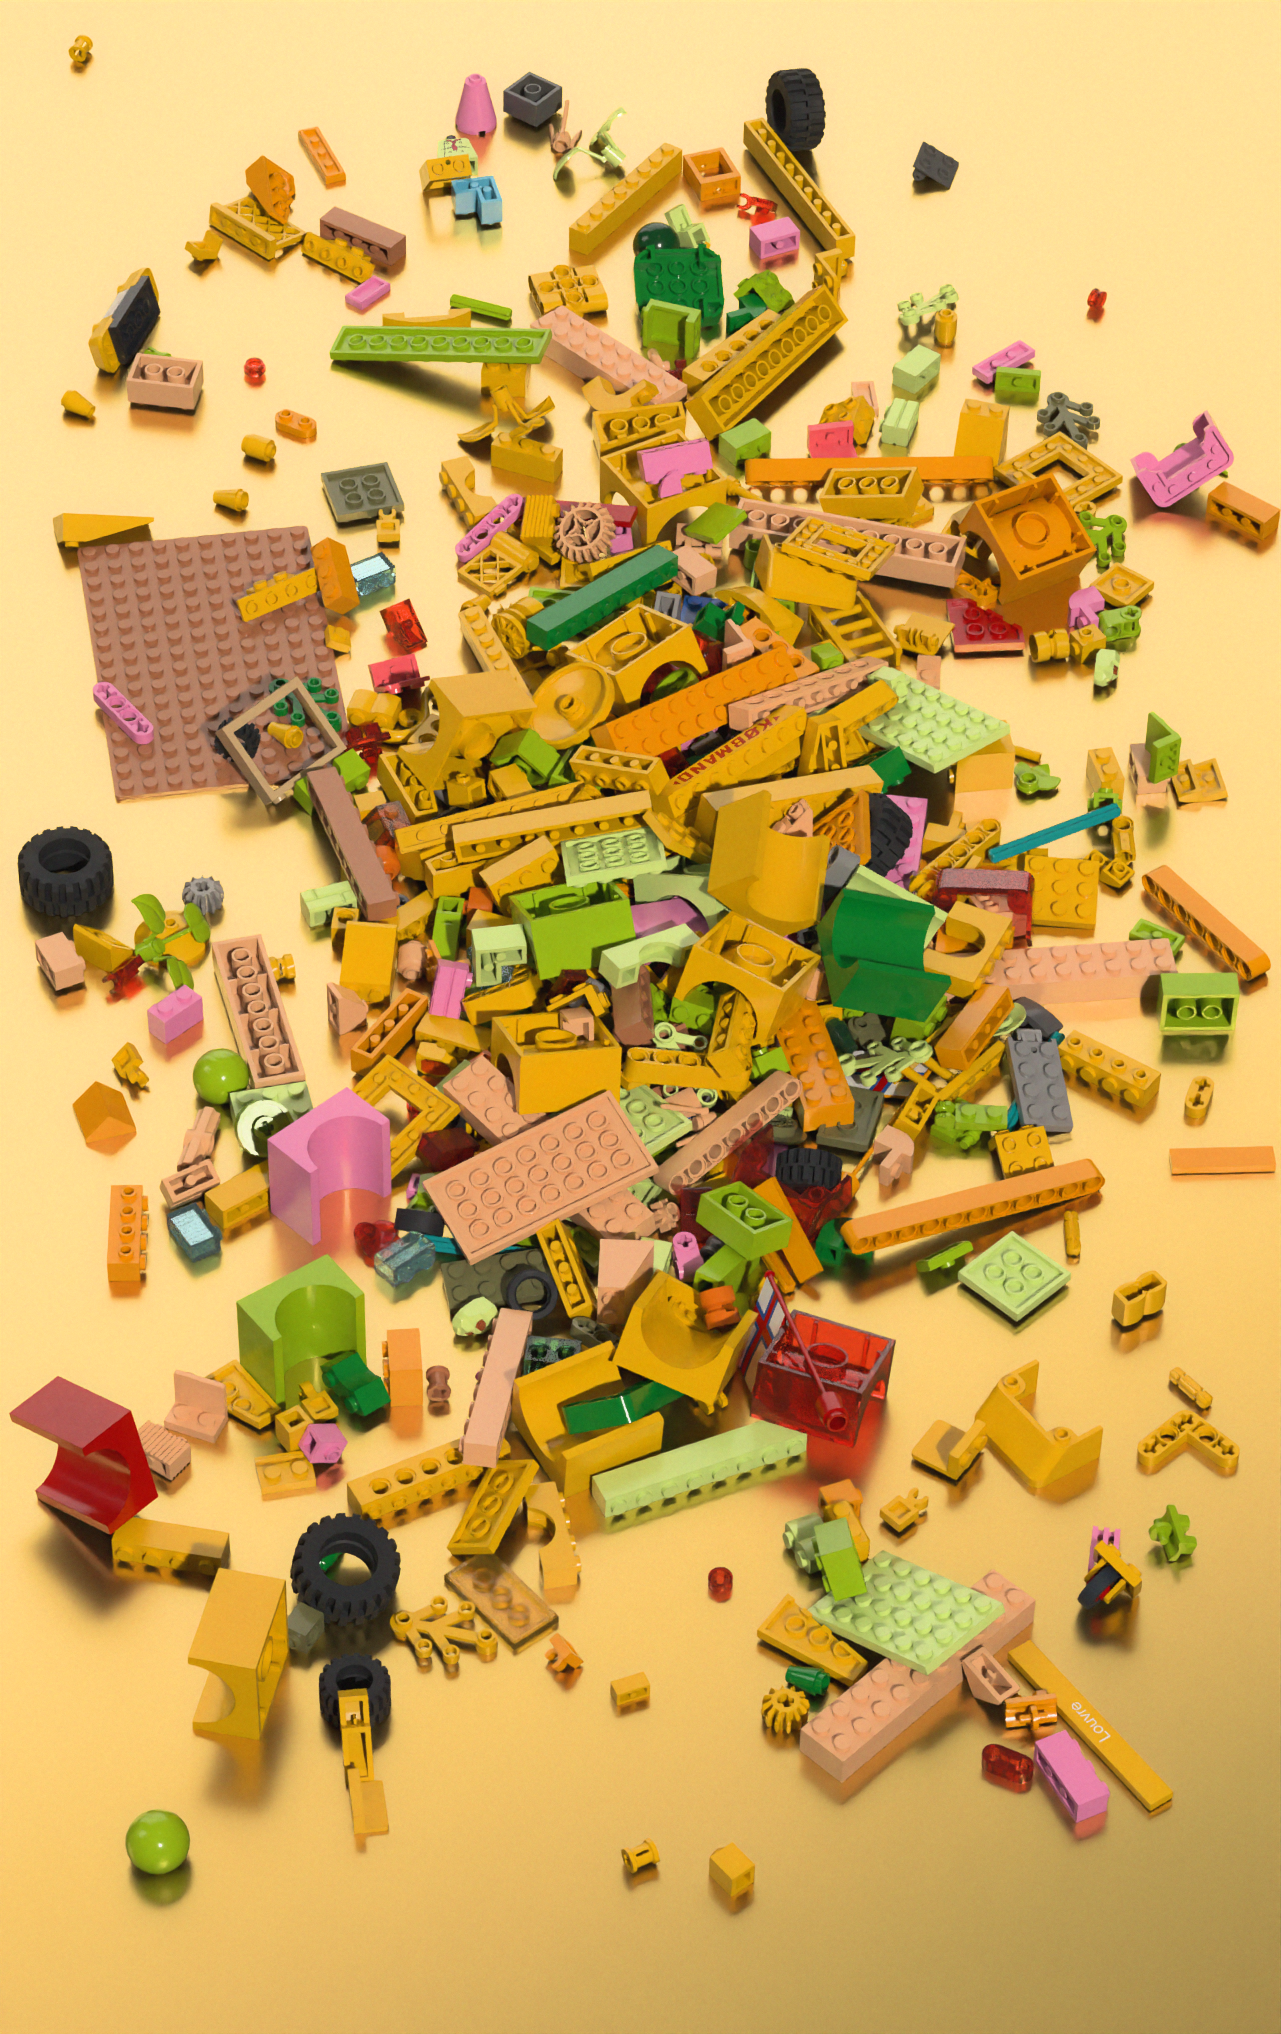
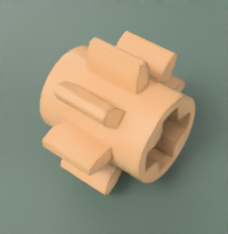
M666 1198L650 1205L651 1211L654 1213L656 1229L660 1228L661 1233L678 1227L676 1221L680 1219V1210L675 1203H668Z

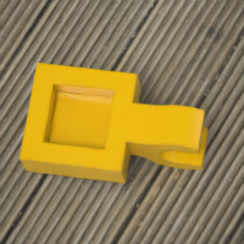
M127 1042L111 1061L120 1077L129 1079L133 1084L137 1081L140 1087L143 1088L149 1081L148 1076L139 1068L144 1061L135 1045Z
M309 1380L299 1384V1388L302 1390L299 1393V1397L302 1400L301 1408L313 1421V1424H321L339 1415L338 1407L325 1390L317 1393Z

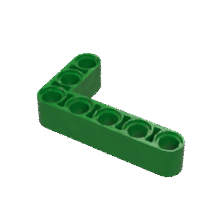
M645 1378L617 1394L578 1401L561 1408L568 1434H576L632 1423L685 1394Z

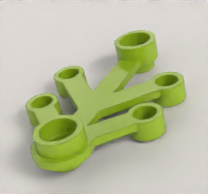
M1087 511L1080 513L1078 518L1083 527H1088L1089 525L1103 527L1101 530H1085L1094 546L1097 545V564L1101 567H1108L1112 556L1107 551L1106 537L1112 536V554L1122 556L1126 550V544L1122 542V533L1127 529L1126 520L1116 514L1109 515L1105 519L1093 517Z

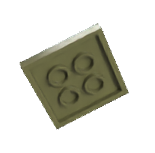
M388 462L321 473V482L337 523L379 516L378 512L380 509L383 510V514H391L392 509H395L396 512L405 511L404 501Z

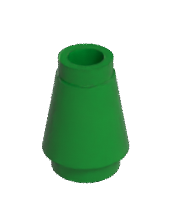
M790 1665L787 1669L785 1680L811 1695L817 1696L818 1694L824 1695L830 1683V1674L826 1673L823 1668Z

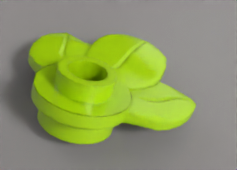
M1021 761L1014 768V774L1017 777L1016 787L1024 793L1051 790L1056 788L1061 782V778L1050 776V768L1047 763L1030 768L1029 765Z

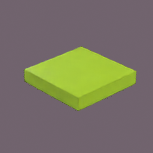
M715 502L685 528L684 531L688 537L717 545L748 516L745 510Z

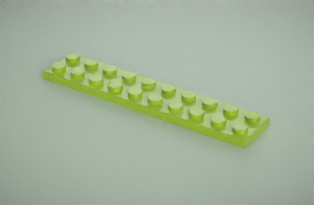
M342 325L329 351L331 360L540 364L553 335L551 329Z

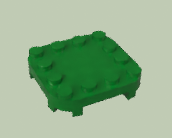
M698 243V248L655 249L654 245L646 246V249L640 252L637 257L635 256L633 279L638 318L641 320L642 308L647 306L650 299L701 310V327L719 324L720 318L723 315L725 301L720 254L717 255L714 251L706 248L707 244Z

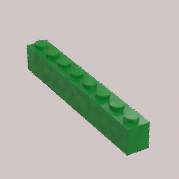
M657 544L527 619L526 639L546 651L550 650L677 576L678 555Z

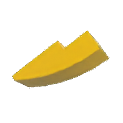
M367 1688L338 1691L345 1785H348L347 1769L359 1768L361 1782L374 1781Z

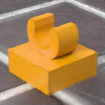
M556 1633L549 1639L554 1648L549 1649L544 1656L549 1661H553L558 1657L557 1662L552 1665L556 1671L564 1670L567 1663L576 1669L584 1662L572 1644L559 1633Z

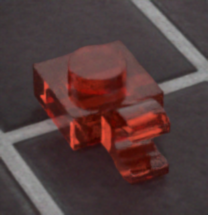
M745 193L740 194V197L747 200L743 206L737 204V208L747 211L751 207H755L756 212L768 215L769 211L776 213L778 204L774 201L751 197Z
M140 954L127 958L111 971V974L106 975L102 982L106 983L112 980L114 987L109 992L111 994L119 992L123 988V979L129 980L140 972L138 968L145 961Z

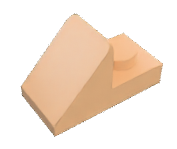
M918 655L916 679L940 690L941 656Z

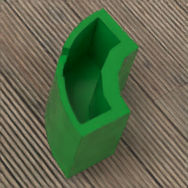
M346 1351L320 1366L323 1372L322 1380L324 1384L334 1390L350 1413L355 1412L361 1416H366L391 1402L381 1377L368 1369L358 1352Z

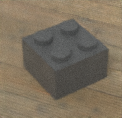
M530 71L503 90V112L535 127L562 108V86Z

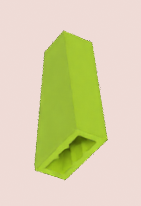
M725 1244L696 1270L692 1288L703 1292L717 1287L732 1285L734 1294H736L759 1264L760 1257L748 1261Z

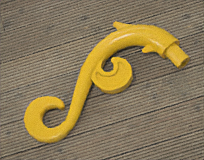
M427 686L422 693L421 711L407 708L399 713L398 722L400 725L411 728L392 730L386 727L380 728L371 725L369 734L378 737V740L390 744L406 743L430 716L428 696L432 694L431 689ZM433 697L431 701L433 705H437L436 699Z

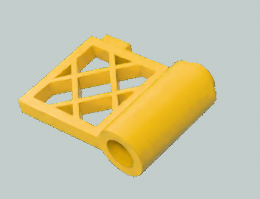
M499 531L493 536L490 545L457 571V575L489 597H492L494 594L498 596L507 589V584L521 572H530L537 568L539 554L508 533ZM489 555L497 559L494 562H483ZM510 567L513 569L510 572L500 573V568ZM497 568V573L483 574V569ZM480 569L479 575L468 574L470 570ZM497 580L491 587L484 584V581Z

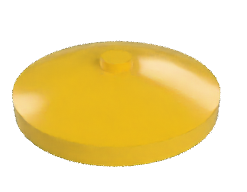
M577 662L557 670L534 693L532 701L538 706V709L528 728L536 731L540 738L556 750L573 747L591 736L590 730L601 726L611 711L615 696V688L611 677L599 665L591 662Z

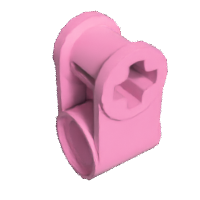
M680 1232L673 1238L674 1250L672 1252V1260L676 1279L683 1283L693 1282L696 1270L704 1264V1261L700 1255L695 1236L689 1232Z

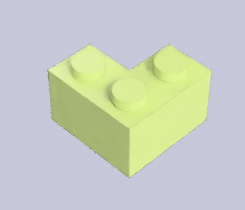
M522 924L471 929L472 967L476 987L502 984L501 966L527 963V945Z

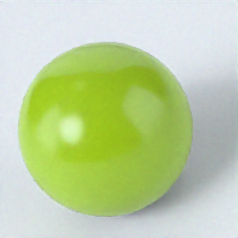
M225 1048L212 1049L204 1053L197 1060L192 1073L193 1085L197 1093L207 1102L216 1105L229 1104L230 1093L247 1089L249 1070L244 1059L236 1052Z
M147 1810L138 1815L128 1827L125 1837L126 1852L132 1863L140 1870L150 1874L168 1873L181 1865L189 1852V1830L185 1822L177 1814L169 1810Z

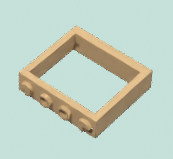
M298 676L286 682L215 732L264 805L272 801L276 805L287 797L285 792L289 789H292L294 792L295 783L306 777L307 772L323 769L322 766L327 762L332 765L333 760L341 756L340 753L347 749ZM293 692L332 750L273 791L234 732Z

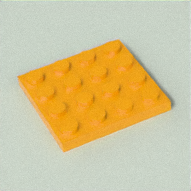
M863 789L813 825V837L822 834L829 837V851L835 845H839L859 855V866L865 865L871 859L869 795Z

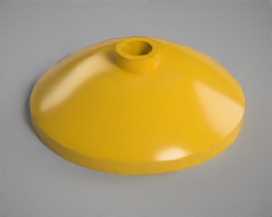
M165 911L164 931L155 938L164 940L189 928L184 917V911ZM144 920L135 931V946L142 943L143 939L148 938L153 933ZM191 931L166 943V949L162 956H175L177 961L182 960L189 964L205 953L210 939L205 943H198ZM153 960L149 961L152 964L167 967V961L156 963Z

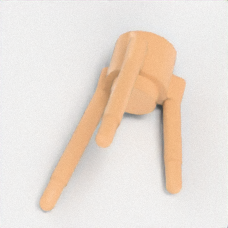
M568 99L565 101L561 130L555 134L553 125L549 124L550 147L560 153H565L569 149L574 148V144L582 134V130H579L571 140L570 134L565 131L570 102Z
M671 1104L660 1105L661 1109L697 1114L696 1117L692 1118L693 1130L691 1131L698 1133L677 1142L676 1147L686 1145L718 1119L714 1112H709L708 1107L695 1108Z

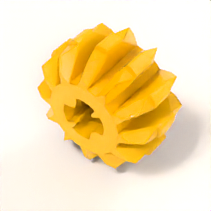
M782 1684L779 1690L771 1687L769 1694L764 1695L761 1716L762 1719H765L767 1727L774 1726L776 1733L781 1729H785L787 1734H789L791 1728L799 1731L802 1724H806L810 1704L805 1699L804 1691L796 1692L794 1686L790 1689H785Z

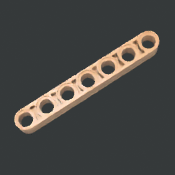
M784 1071L774 1072L659 1166V1173L653 1176L654 1183L673 1195L683 1193L795 1101L802 1092V1082Z

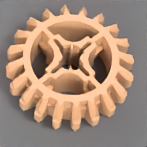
M579 501L577 508L571 505L570 512L563 510L565 517L558 518L560 525L554 526L557 532L554 535V539L557 541V548L561 550L564 557H568L573 562L576 560L581 564L584 560L587 562L592 561V557H595L596 560L600 559V553L607 554L606 547H613L610 540L616 539L614 531L617 529L613 523L614 518L609 515V511L606 508H602L597 503L594 505L590 501L586 505ZM588 518H594V519H595V520L591 519V520H588V521H584V519H588ZM581 544H587L586 546H582V547H576V546H575V545H578V546H579V545H581Z

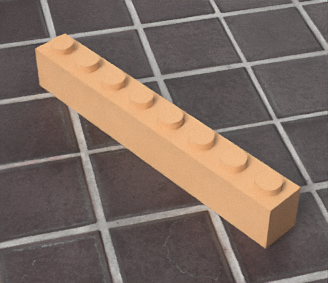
M501 1308L499 1317L493 1319L492 1334L494 1335L489 1334L488 1351H484L482 1362L484 1368H480L478 1374V1384L480 1385L475 1384L473 1401L469 1405L468 1417L470 1419H465L464 1435L466 1436L460 1437L459 1452L463 1453V1464L496 1468L512 1410L513 1383L515 1379L521 1376L532 1335L533 1312Z

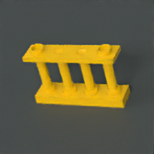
M860 591L856 592V601L852 610L837 609L826 613L818 605L808 606L809 626L821 642L828 639L832 640L844 654V664L866 656L878 659L888 656L895 666L900 665V657L903 653L900 642L895 640L872 609L869 600L865 599ZM857 614L861 619L838 627L831 623L833 620ZM868 628L871 632L869 635L849 641L841 637V635ZM876 642L882 647L881 649L860 655L852 652V649Z
M960 1011L952 1018L947 1017L941 1027L925 1040L931 1045L933 1052L937 1042H939L949 1026L960 1014ZM998 1040L991 1047L985 1046L979 1054L980 1057L972 1063L967 1071L963 1070L960 1074H953L947 1068H942L939 1062L930 1057L923 1064L948 1082L944 1088L936 1087L913 1070L920 1064L916 1062L901 1071V1079L906 1076L916 1085L918 1082H921L941 1094L937 1102H954L958 1097L961 1098L1002 1062L1006 1050L1005 1044ZM899 1079V1080L896 1081V1082H892V1083H893V1084H897L901 1079ZM934 1107L933 1110H932V1113H934L935 1115H937V1112H935V1107Z

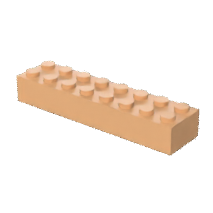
M561 305L530 324V328L551 329L553 336L544 355L589 383L595 377L600 376L611 382L616 395H620L645 379L657 386L659 394L642 406L682 402L683 408H685L684 403L687 401V385L566 307Z
M257 934L211 942L213 967L240 1055L246 1062L249 1070L251 1090L306 1081L305 1071L262 935Z

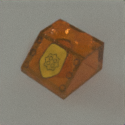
M399 800L375 806L361 821L362 824H366L369 834L368 838L370 841H374L375 846H390L394 850L398 846L393 831L412 826Z

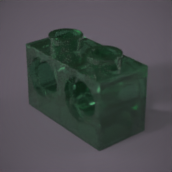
M528 1336L524 1357V1375L582 1352V1340Z

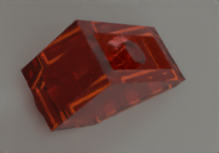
M410 598L379 611L388 633L406 651L428 642Z

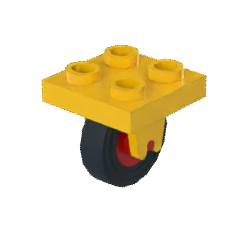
M1101 1540L1094 1547L1093 1560L1097 1564L1084 1577L1086 1586L1077 1598L1079 1603L1088 1610L1103 1600L1109 1604L1123 1590L1132 1599L1141 1592V1572L1132 1563L1127 1565L1120 1558L1121 1552L1112 1543L1107 1545Z

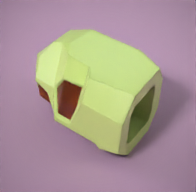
M1100 649L1098 651L1093 684L1103 687L1118 678L1120 655L1115 650Z
M485 1297L476 1298L457 1312L452 1320V1329L457 1335L462 1336L483 1334L492 1328L493 1319L499 1317V1312L495 1305Z

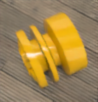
M526 596L512 604L510 608L503 610L491 620V626L511 658H522L527 653L533 651V646H537L526 639L527 619L546 608L533 597Z

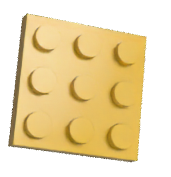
M1025 855L1022 896L1031 906L1032 924L1095 930L1100 861Z

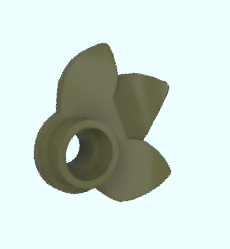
M866 1013L863 1017H852L847 1024L849 1036L859 1041L860 1046L867 1050V1046L875 1041L889 1043L892 1028L886 1024L887 1017L885 1015Z

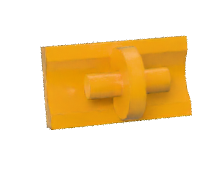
M1046 1690L1035 1691L1032 1696L1021 1697V1695L1016 1693L1010 1698L1005 1699L1006 1728L1030 1725L1033 1731L1039 1729V1724L1057 1722L1056 1694H1048Z

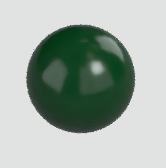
M651 222L637 231L633 240V253L637 257L649 245H654L655 249H680V239L676 231L669 225L662 222Z

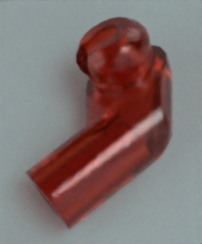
M675 360V368L673 370H666V372L680 380L683 369L688 367L686 366V360Z

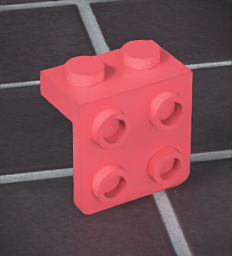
M852 420L808 425L807 449L810 458L858 457L853 445L854 425Z
M415 653L368 664L374 692L396 694L403 692L402 687L405 690L424 687L425 681L430 680L429 675L420 676Z

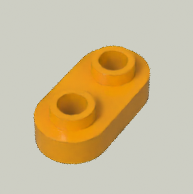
M283 409L275 415V426L281 431L300 438H310L317 433V422L313 418L289 409Z

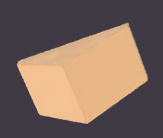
M984 1646L961 1662L973 1697L1000 1705L1005 1699L1010 1698L1021 1689Z

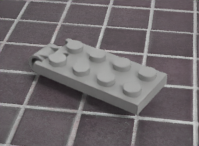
M1016 1028L1012 1031V1036L1006 1038L1005 1048L1021 1127L1034 1125V1128L1044 1126L1045 1131L1071 1132L1074 1124L1056 1039H1051L1050 1042H1042L1040 1029Z

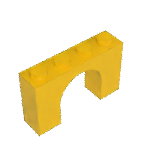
M956 901L948 913L945 934L972 943L981 951L970 957L959 958L927 948L923 953L925 972L950 976L952 984L946 993L970 1000L982 984H985L986 977L992 975L995 962L1002 959L1006 944L1010 945L1013 940L1014 930H1012L1011 918Z

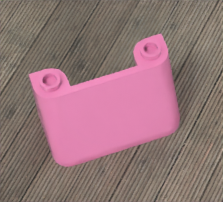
M1208 410L1199 414L1192 422V428L1197 437L1167 457L1158 461L1152 453L1142 452L1130 459L1136 476L1158 506L1168 507L1232 465L1234 461L1233 452Z
M676 896L666 901L631 906L636 940L684 923L693 932L700 930L704 935L709 932L708 924L701 911L691 901L681 896Z

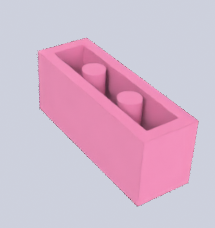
M705 438L637 451L641 479L649 484L661 483L666 474L674 469L679 471L681 479L685 477L684 474L692 472L693 475L707 473L706 469L713 468L709 441Z
M1066 1730L1035 1742L1033 1760L1076 1823L1107 1810L1108 1798L1110 1797L1108 1786L1104 1781L1099 1780L1095 1774L1093 1764L1090 1760L1084 1758L1078 1742L1075 1739H1071Z

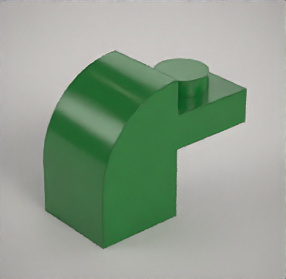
M758 293L739 297L738 310L726 313V331L729 335H733L766 311L767 304Z
M737 601L728 610L724 611L709 602L697 612L692 631L710 641L724 643L725 621L732 619L736 625L741 626L744 621L743 612L745 605Z
M836 1218L827 1222L822 1227L816 1240L815 1248L818 1260L840 1265L846 1251L852 1252L841 1236L840 1229L844 1223L854 1218ZM874 1251L863 1253L860 1255L872 1257Z

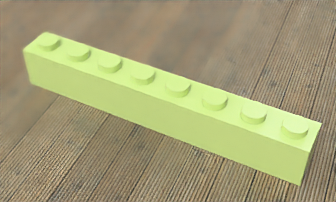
M794 1410L593 1476L592 1496L605 1518L619 1515L625 1511L646 1506L652 1502L670 1498L676 1494L697 1489L703 1485L721 1481L727 1477L745 1473L751 1469L772 1464L790 1456H796L806 1451L807 1432Z

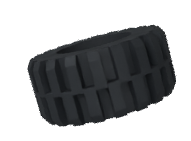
M808 68L778 70L771 75L766 87L765 111L767 123L790 152L814 149L821 143V139L824 136L826 111L823 90L820 87L819 79L816 78L817 75Z
M869 793L871 859L863 866L885 877L891 869L893 870L896 867L899 859H902L905 855L904 852L911 843L910 838L913 836V825L910 816L885 794Z
M59 826L54 830L49 828L43 830L40 835L38 833L30 839L31 842L27 841L19 852L17 866L21 895L31 907L34 906V909L41 913L45 911L47 915L54 917L55 915L68 917V915L74 914L75 916H80L85 911L88 913L93 911L96 905H102L112 892V887L114 886L112 852L108 844L96 833L92 834L88 829L83 828V830H80L76 826H70V828ZM62 869L79 870L70 874L53 873Z
M336 1513L335 1518L331 1519V1516L327 1515L320 1519L319 1524L313 1522L308 1526L307 1532L302 1533L293 1555L290 1568L293 1593L298 1594V1602L323 1612L324 1622L329 1624L332 1620L337 1621L338 1626H346L347 1622L359 1625L363 1624L365 1617L369 1621L376 1618L378 1612H383L387 1608L390 1599L393 1598L399 1580L401 1557L400 1553L396 1552L397 1544L393 1538L388 1539L389 1532L384 1527L380 1529L376 1527V1521L370 1518L367 1521L360 1519L361 1515L353 1513L352 1517H346V1513ZM335 1553L351 1554L361 1559L367 1565L371 1578L355 1586L340 1585L330 1580L324 1574L320 1567V1561L326 1556Z

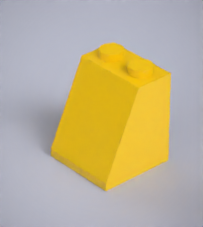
M965 398L960 411L954 456L993 457L994 473V468L1001 464L1007 448L1010 406Z
M1008 734L950 765L951 769L947 770L948 783L953 784L955 793L1012 788L1015 749L1011 735Z
M347 921L339 980L340 986L353 990L360 999L365 1001L391 1002L397 970V925Z

